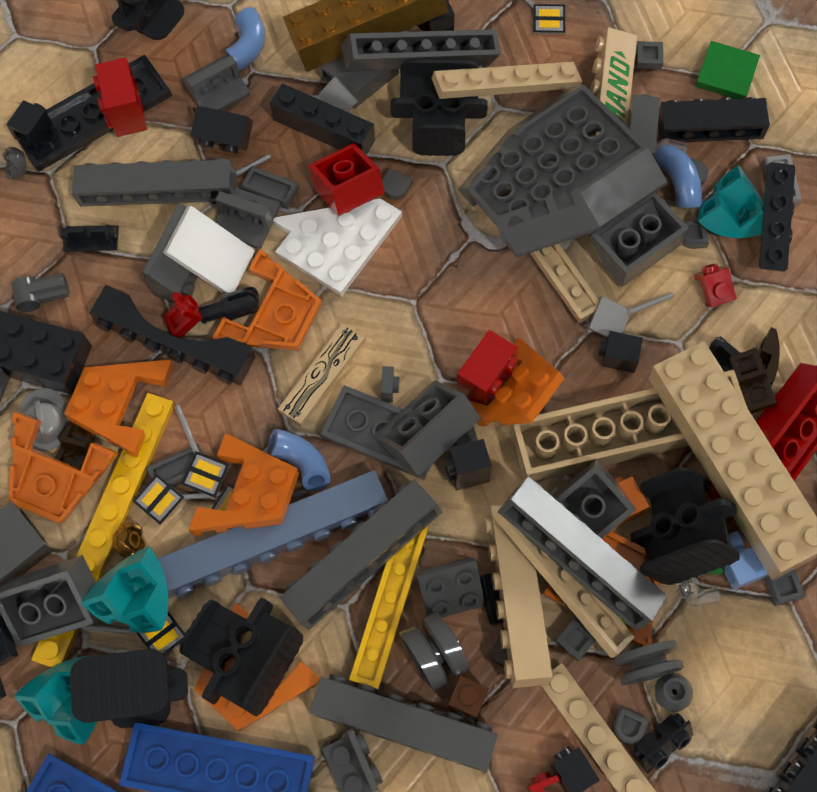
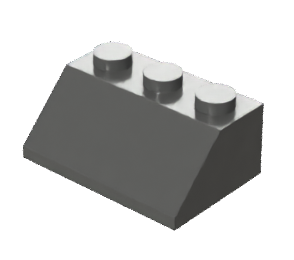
M655 192L602 229L591 233L590 237L604 268L623 287L681 246L686 239L689 227Z
M180 203L177 205L142 272L153 295L175 303L171 296L174 292L192 297L195 290V282L198 276L163 254L186 209V206Z
M435 380L384 426L374 438L405 469L419 477L423 472L429 470L443 453L449 451V448L461 436L468 433L481 418L463 393Z
M597 459L552 495L554 499L562 503L568 511L585 523L601 539L636 511L635 506L623 489Z
M83 555L9 579L0 587V613L18 647L96 622V616L80 603L96 584Z

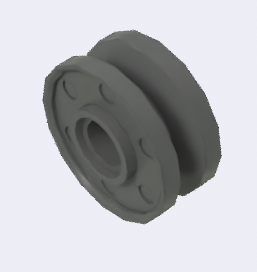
M676 641L659 642L615 656L613 659L616 666H630L632 670L620 677L621 685L645 682L682 670L684 668L682 660L667 661L666 658L667 654L672 653L678 648Z

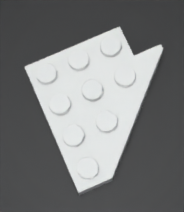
M374 199L341 216H338L330 207L275 217L273 219L274 226L289 234L275 251L276 256L342 297L401 219L402 211L382 199Z

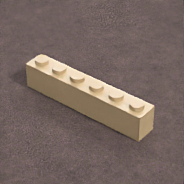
M502 505L491 506L489 517H485L484 523L486 534H491L492 544L488 545L490 562H495L496 572H492L493 589L499 590L500 601H496V613L498 619H503L504 630H500V642L502 649L507 648L508 660H504L506 679H511L512 688L549 685L553 676L536 568L493 518Z

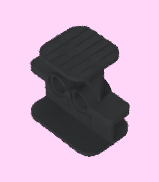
M117 0L119 7L112 14L111 18L114 25L125 31L136 30L153 40H161L166 38L184 15V6L178 0Z
M412 59L401 64L400 98H393L391 100V116L395 118H413L412 149L416 154L421 156H457L464 152L466 136L465 118H485L487 116L488 101L478 98V96L439 99L431 78L434 71L479 68L476 62L469 60Z
M675 468L664 474L657 475V477L650 478L640 485L641 493L650 498L653 518L650 526L632 532L630 538L631 542L645 548L647 562L640 566V572L661 584L674 585L693 577H698L701 574L731 565L740 559L739 552L730 547L725 522L726 518L737 513L735 504L725 498H718L707 502L705 492L711 488V483L693 469Z
M264 598L258 600L247 619L211 599L202 606L191 627L185 633L186 635L181 640L180 653L214 673L203 691V699L216 704L222 696L252 715L258 716L267 707L280 681L284 678L290 664L294 661V657L298 654L303 643V635L297 628L289 626L271 616L270 613L273 605ZM247 631H252L251 639L247 643L241 644V636ZM235 657V666L231 670L225 671L226 661Z
M156 649L84 657L77 660L70 671L71 710L74 717L84 723L111 720L115 726L124 729L133 728L134 722L146 725L160 724L170 714V702L183 700L188 695V681L185 670L181 668L167 669L165 656Z

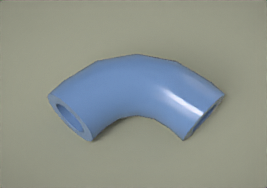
M247 7L237 14L235 24L240 30V37L235 44L225 49L227 57L232 55L237 62L239 72L257 59L265 43V26L259 13L253 7Z
M669 144L660 146L655 153L654 159L659 168L665 171L672 179L675 190V205L682 208L701 206V180L693 161L685 152Z
M280 429L272 431L268 442V454L295 466L301 474L302 484L306 489L310 491L325 489L331 481L330 472L324 457L316 447L296 434Z

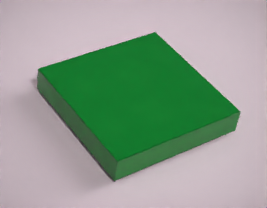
M711 41L695 87L735 99L747 98L760 55Z

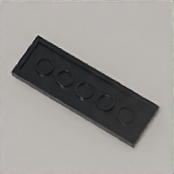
M146 55L129 63L138 86L143 112L172 96L171 90ZM94 83L47 109V114L53 125L37 148L17 140L38 172L114 130L113 128H108L105 116L101 113L98 98H101L100 92H97Z

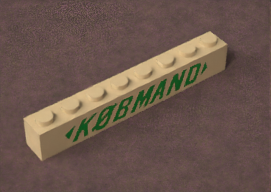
M608 27L604 35L598 37L595 44V52H598L592 68V73H595V79L591 84L590 91L628 127L637 35ZM590 131L587 135L597 136L600 131Z

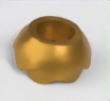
M133 522L124 523L117 528L113 536V545L121 556L127 558L144 549L146 542L142 536V528Z

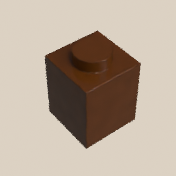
M460 675L448 708L476 720L489 688Z

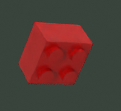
M124 57L95 64L97 75L93 76L97 92H100L101 98H98L101 113L105 116L108 128H113L117 137L148 130L138 86L127 58Z
M355 143L308 165L315 191L338 216L348 213L385 194L379 167Z
M489 329L457 373L456 390L463 393L469 401L488 406L503 383L507 382L512 376V371L519 361L516 358L518 347Z

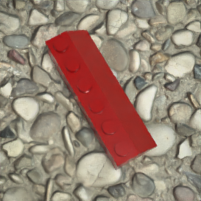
M805 363L798 365L776 394L775 398L778 405L765 409L756 420V423L793 481H795L817 451V366ZM710 481L711 488L706 492L711 500L721 498Z

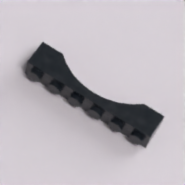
M105 285L89 312L95 320V325L101 330L118 332L120 337L129 342H134V340L141 342L146 349L154 353L162 351L171 360L177 363L185 361L192 364L195 370L203 374H207V372L217 375V379L229 385L233 382L241 386L256 358L252 347L229 337L194 341L168 335L152 326L142 317L130 295Z

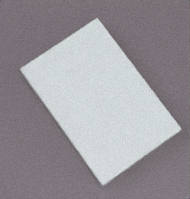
M188 206L179 220L163 254L223 294L236 290L255 250L194 207Z

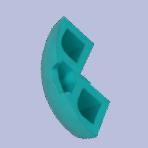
M737 165L714 185L715 193L713 197L702 202L698 213V222L709 231L721 236L748 238L762 233L764 202L748 177Z
M148 546L117 564L89 590L80 603L90 613L105 623L111 624L116 620L130 626L129 631L149 633L162 630L168 613V588L162 567L152 549Z
M78 657L55 665L39 674L24 685L14 697L37 722L45 720L46 723L52 725L55 735L70 742L84 745L97 722H81L74 717L71 710L70 671L77 660L84 658Z

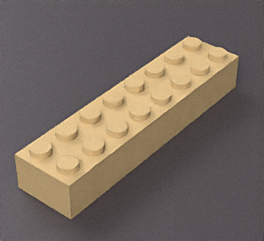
M705 341L654 365L649 376L651 384L721 498H725L735 504L737 513L733 517L772 581L817 558V517Z
M735 371L724 372L746 406ZM654 388L539 414L532 423L512 424L510 430L523 480L529 476L535 482L580 472L595 459L603 466L689 446Z

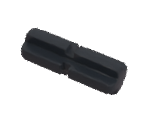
M492 573L481 575L480 582L483 597L486 599L485 608L489 624H501L503 619H498L496 613V601H500L498 599L499 591L493 589Z

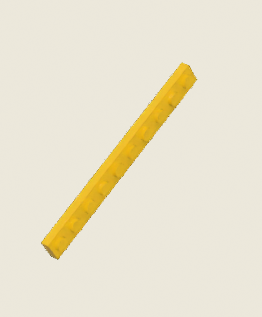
M147 393L132 427L144 430L146 435L137 457H132L126 450H122L76 557L83 555L96 583L102 578L114 550L113 536L117 528L126 522L134 503L133 500L137 496L147 473L146 467L152 461L173 412L175 403L171 400ZM80 628L40 640L31 660L50 668L65 662Z

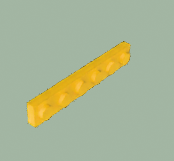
M430 524L386 562L349 678L350 682L364 684L379 690Z

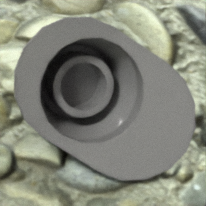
M41 388L30 392L20 406V413L42 421L33 443L35 449L42 451L53 450L61 446L59 439L68 423L64 414L66 408L61 395L49 388Z

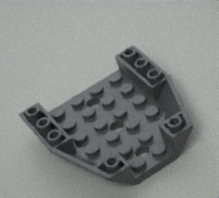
M583 84L571 87L510 128L458 189L473 207L478 204L499 228L502 241L516 257H520L602 229L667 185V180L649 148ZM590 131H600L597 136L587 135ZM548 160L556 161L552 166L543 165ZM503 190H511V193L507 196L502 197L498 195Z

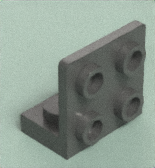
M351 729L347 731V737L322 748L339 792H380L378 785L383 783L375 763L369 765L366 755L371 752L362 733L356 735L355 731Z

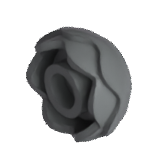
M9 147L5 149L6 152L3 154V158L6 161L4 171L8 178L16 180L26 173V158L20 149Z
M671 673L657 680L655 684V698L660 706L670 712H679L690 705L693 698V689L687 678L677 673ZM672 689L677 691L676 695L672 694Z

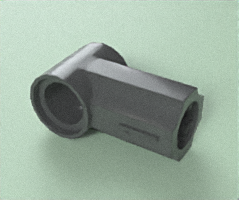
M64 273L39 279L20 277L12 282L15 306L21 312L37 310L42 303L67 298L70 294L69 285Z

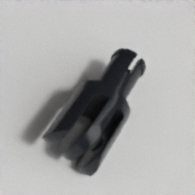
M251 286L223 294L219 302L198 307V311L203 318L201 321L203 324L223 317L232 321L256 313L259 309V294L257 289Z

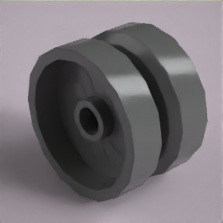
M436 611L422 619V627L428 637L427 639L413 625L399 633L413 662L433 692L447 684V675L441 665L442 663L456 677L470 669L459 641Z

